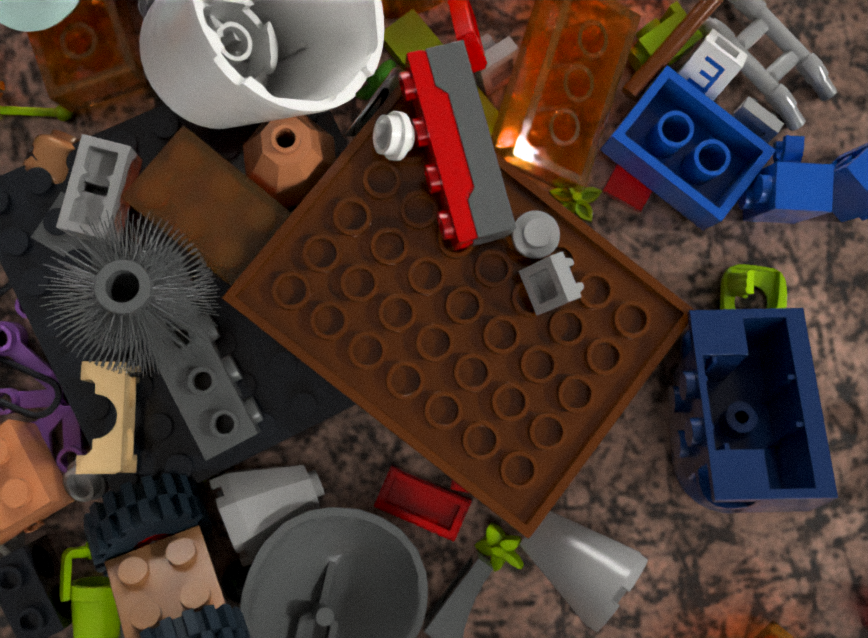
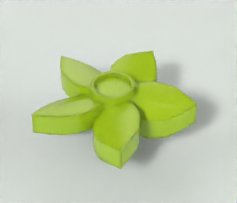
M575 172L569 180L568 189L556 188L550 190L549 193L559 203H563V206L573 214L576 213L582 221L592 223L593 210L590 204L598 199L602 190L595 187L583 189L582 179Z
M491 522L487 527L486 536L474 545L476 549L482 554L491 555L494 572L500 570L506 561L518 569H522L524 566L521 557L514 551L521 543V537L505 535L504 530L500 526Z

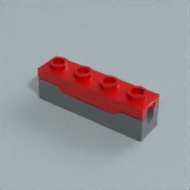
M464 40L426 48L425 51L417 50L407 53L404 72L398 73L399 84L404 101L412 100L416 118L411 119V124L415 130V143L418 148L425 146L429 164L424 165V174L429 192L431 194L437 192L442 211H438L436 215L443 240L450 239L453 250L456 251L467 248L470 245L475 246L509 237L516 229V224Z

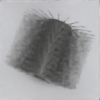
M129 208L127 212V226L125 217L126 238L121 221V211V233L117 221L122 247L117 237L112 215L117 242L115 240L107 210L111 235L108 228L107 231L110 239L107 237L100 216L99 219L105 233V239L99 229L100 235L98 234L92 223L96 233L94 232L89 221L88 223L98 241L96 242L93 236H90L87 231L83 230L98 253L67 229L103 268H100L71 244L69 245L100 271L56 247L87 270H82L56 259L58 260L57 262L71 270L68 271L49 266L55 268H50V270L64 273L57 274L70 278L44 277L72 283L51 281L69 285H38L76 288L46 290L83 292L53 293L67 295L42 297H65L71 299L49 301L54 303L41 305L40 307L65 301H80L56 304L63 306L47 310L81 304L75 307L62 308H71L68 310L55 312V315L50 317L67 311L72 313L63 315L65 317L53 321L48 326L66 317L85 312L78 317L67 319L70 321L60 324L63 326L73 320L82 318L61 331L59 335L80 324L71 333L67 334V337L59 344L76 331L88 326L79 335L73 337L74 339L69 343L71 344L76 338L87 332L75 344L76 346L72 348L74 350L83 340L88 338L76 357H78L85 346L95 339L90 349L83 356L85 358L88 352L98 343L95 352L90 355L89 363H91L95 353L102 347L101 353L94 363L98 366L101 355L108 348L106 357L100 365L103 368L107 356L114 347L112 358L106 369H111L113 358L119 350L118 358L112 371L114 372L115 368L117 371L118 366V374L120 370L122 373L124 364V371H126L127 375L128 366L130 373L131 361V376L133 366V375H135L136 360L138 377L141 367L143 378L144 366L147 375L146 357L150 377V357L154 370L151 350L154 355L157 371L160 365L161 373L163 367L159 356L162 361V356L164 357L167 366V360L169 361L167 355L169 356L168 352L175 364L177 362L179 365L175 357L176 354L180 359H185L173 340L198 358L166 324L168 323L192 343L194 342L168 320L208 342L184 322L210 332L207 329L208 327L203 326L204 324L200 322L208 323L212 321L205 320L209 318L202 317L206 315L200 313L218 314L205 313L198 310L216 312L199 308H221L210 307L211 305H219L214 303L190 302L216 301L196 299L220 296H197L217 293H207L215 290L205 289L214 287L212 285H204L212 283L209 281L213 279L201 281L209 279L205 277H208L207 275L210 273L205 272L210 271L208 270L210 267L201 269L204 268L202 264L196 269L186 272L192 266L204 262L203 260L205 259L202 256L192 265L183 268L188 262L200 256L197 253L190 260L182 263L188 255L198 250L195 247L187 255L180 258L182 253L194 243L186 245L184 250L176 254L188 239L183 240L181 245L171 253L175 244L186 233L179 236L168 247L174 235L180 230L179 228L163 246L168 233L172 229L171 227L157 247L159 238L167 225L165 223L153 242L156 230L162 220L161 218L157 223L156 229L154 228L152 237L150 234V241L147 245L148 236L155 218L153 217L152 223L149 225L148 234L146 230V240L142 248L144 229L150 211L147 219L145 218L144 227L142 224L141 235L139 232L138 241L141 212L140 219H137V233L134 227L135 243L133 242L134 214L132 217V231L130 222V244L128 235ZM201 271L193 276L185 278L193 272ZM204 275L194 281L183 283L193 277ZM193 283H199V284H196V285H193V286L186 287V286H188V285H190V284H193ZM196 287H204V288H200V289H191V288H196ZM93 298V299H89V300H77V299ZM190 304H200V305H207V306H196V305H190ZM142 339H143L144 355H143V350H142V346H141V340H142ZM129 344H130V353H129V358H128L127 365H126V368H127V370H126V369H125V359H126V353H127V350H128V347H129ZM135 345L134 359L132 361V351ZM125 347L124 357L120 366V355ZM155 352H156L157 357H158V360H159V365H158L157 360H156V357H155ZM137 354L139 358V367L137 365Z

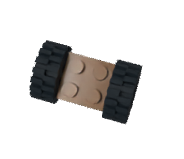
M171 473L161 474L159 479L152 480L151 475L141 477V483L132 485L128 481L121 484L120 491L117 493L111 490L102 495L103 503L94 502L89 507L90 513L84 515L83 526L93 565L98 573L103 572L105 577H109L124 638H251L240 608L235 606L231 609L230 604L225 602L206 546V542L209 540L208 535L212 534V523L200 488L193 479L188 481L187 476L181 474L172 479Z

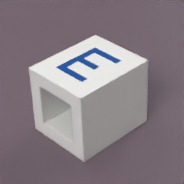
M712 28L677 73L714 101L742 69L748 55Z

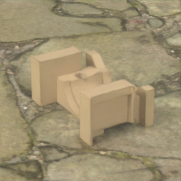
M82 361L81 380L95 383V394L105 396L112 401L116 408L117 419L113 429L107 435L92 440V450L87 455L76 456V474L136 473L137 455H133L136 385L139 383L140 378L130 377L132 366H130V373L128 366L126 375L124 364L122 373L120 370L118 374V366L117 371L116 368L114 372L112 371L115 362H112V367L108 370L106 368L109 362H105L104 367L101 368L102 362L100 361L98 366L94 364L96 361H91V363L89 361Z

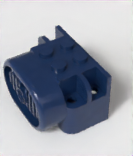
M804 309L689 310L687 313L689 330L680 342L681 364L673 373L674 384L668 390L672 464L676 478L683 490L701 506L726 514L811 511L837 499L838 493Z

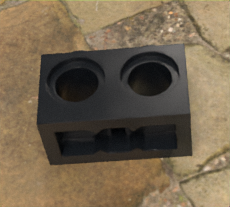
M47 535L0 558V606L16 638H48L64 630L72 623L71 600L66 602L60 601L61 563Z

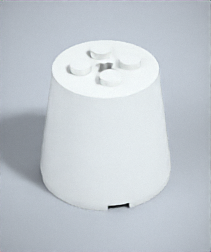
M154 0L144 18L140 31L141 61L146 76L160 99L176 114L199 126L225 129L320 113L350 101L356 96L355 93L362 87L366 79L374 74L384 43L382 1Z

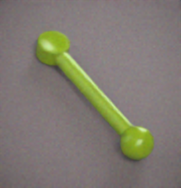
M65 104L58 105L56 108L0 106V115L57 117L58 120L63 122L69 121L73 116L72 109Z

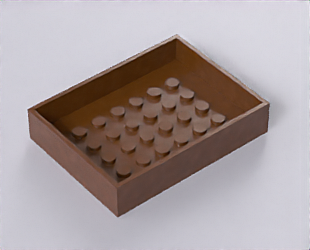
M398 84L222 298L509 525L530 539L688 325L687 313L689 310L694 309L496 153L514 221L516 222L524 213L535 210L543 211L552 216L559 226L560 240L556 249L548 256L563 252L565 258H572L574 265L570 266V270L576 283L582 282L584 285L583 290L580 292L581 298L536 315L519 271L544 258L530 259L521 255L513 245L511 234L506 238L475 246L470 245L467 248L454 251L451 240H443L439 230L436 213L442 211L438 193L431 194L426 183L424 165L429 164L425 146L418 148L414 141L412 149L400 161L389 160L385 155L376 152L373 144V130L377 119L381 115H388L392 111H401L408 115L410 122L412 118H416L412 100L404 101L400 84Z

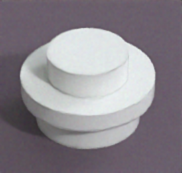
M392 111L388 115H381L377 119L373 130V144L376 152L385 155L387 159L394 161L402 160L414 145L415 130L406 113Z

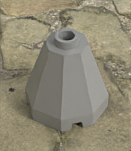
M303 464L228 470L209 479L212 490L219 487L222 488V490L217 492L219 498L215 500L236 553L240 554V562L243 567L253 563L263 543L284 522L307 511L319 509L320 504L317 497L325 494L316 470L307 472Z

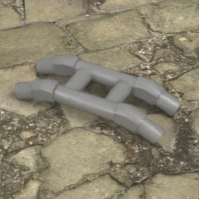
M727 0L749 20L752 19V22L736 38L734 37L735 34L716 18L709 17L698 30L704 36L703 38H705L713 28L745 52L748 56L740 71L765 96L764 99L772 106L776 114L781 116L790 131L799 129L805 124L806 120L796 106L797 102L791 92L782 83L779 84L778 82L794 66H797L796 69L802 74L807 84H811L819 99L826 101L837 93L835 86L828 77L829 72L823 62L814 53L811 54L766 7L767 4L763 0ZM764 34L783 52L767 69L748 51Z

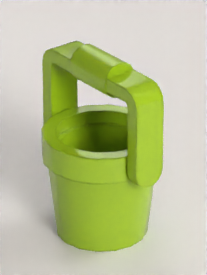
M86 542L85 546L67 548L61 556L59 595L61 602L71 600L73 638H119L121 636V622L109 577L92 576L71 581L72 559L86 558V560H91L92 557L88 542Z

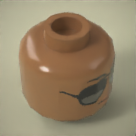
M55 129L51 131V134H39L35 137L22 166L25 165L26 171L35 167L43 168L50 173L54 184L63 183L69 170L66 165L67 156L75 149L72 144L80 140Z

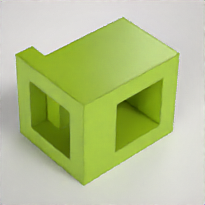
M678 1L668 7L660 20L658 18L653 19L636 33L635 36L638 38V41L626 53L627 59L635 71L639 70L687 15ZM699 30L667 64L669 67L689 53L704 37Z

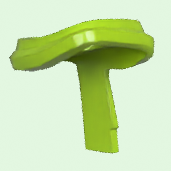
M737 264L727 268L721 278L720 310L735 309L734 301L736 296L748 298V295L754 294V286L764 292L767 300L766 309L786 308L787 286L785 277L780 271L771 267Z

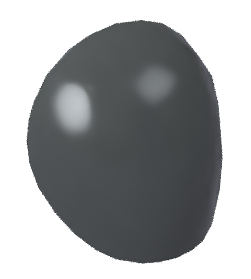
M329 507L310 510L284 522L263 543L247 574L241 596L240 610L243 613L251 638H416L423 625L427 609V576L418 549L400 528L386 519L354 508Z

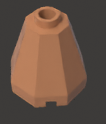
M306 115L262 122L243 144L248 186L277 209L298 206L336 160L334 137Z

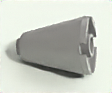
M549 511L530 539L522 535L524 538L519 544L585 625L595 632H598L620 606L618 602L626 591H631L648 562V559L641 552L552 511Z

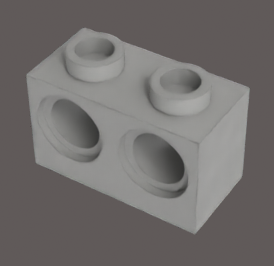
M82 134L56 225L58 229L74 237L67 230L69 229L78 238L90 241L83 232V230H86L97 242L98 240L88 221L94 232L96 233L92 223L98 234L100 235L99 229L105 239L103 235L104 230L99 219L100 216L107 237L110 239L107 231L108 228L111 235L107 210L115 240L117 242L112 215L119 242L121 241L117 221L121 233L120 211L124 229L125 217L127 219L128 208L131 205L143 161L131 146Z

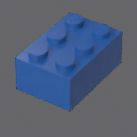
M668 65L651 83L600 148V151L702 231L722 222L776 151Z

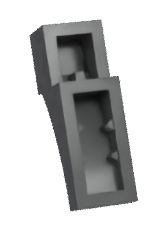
M475 549L425 616L424 632L431 638H463L464 629L474 601L484 582L493 571L491 559L487 555Z

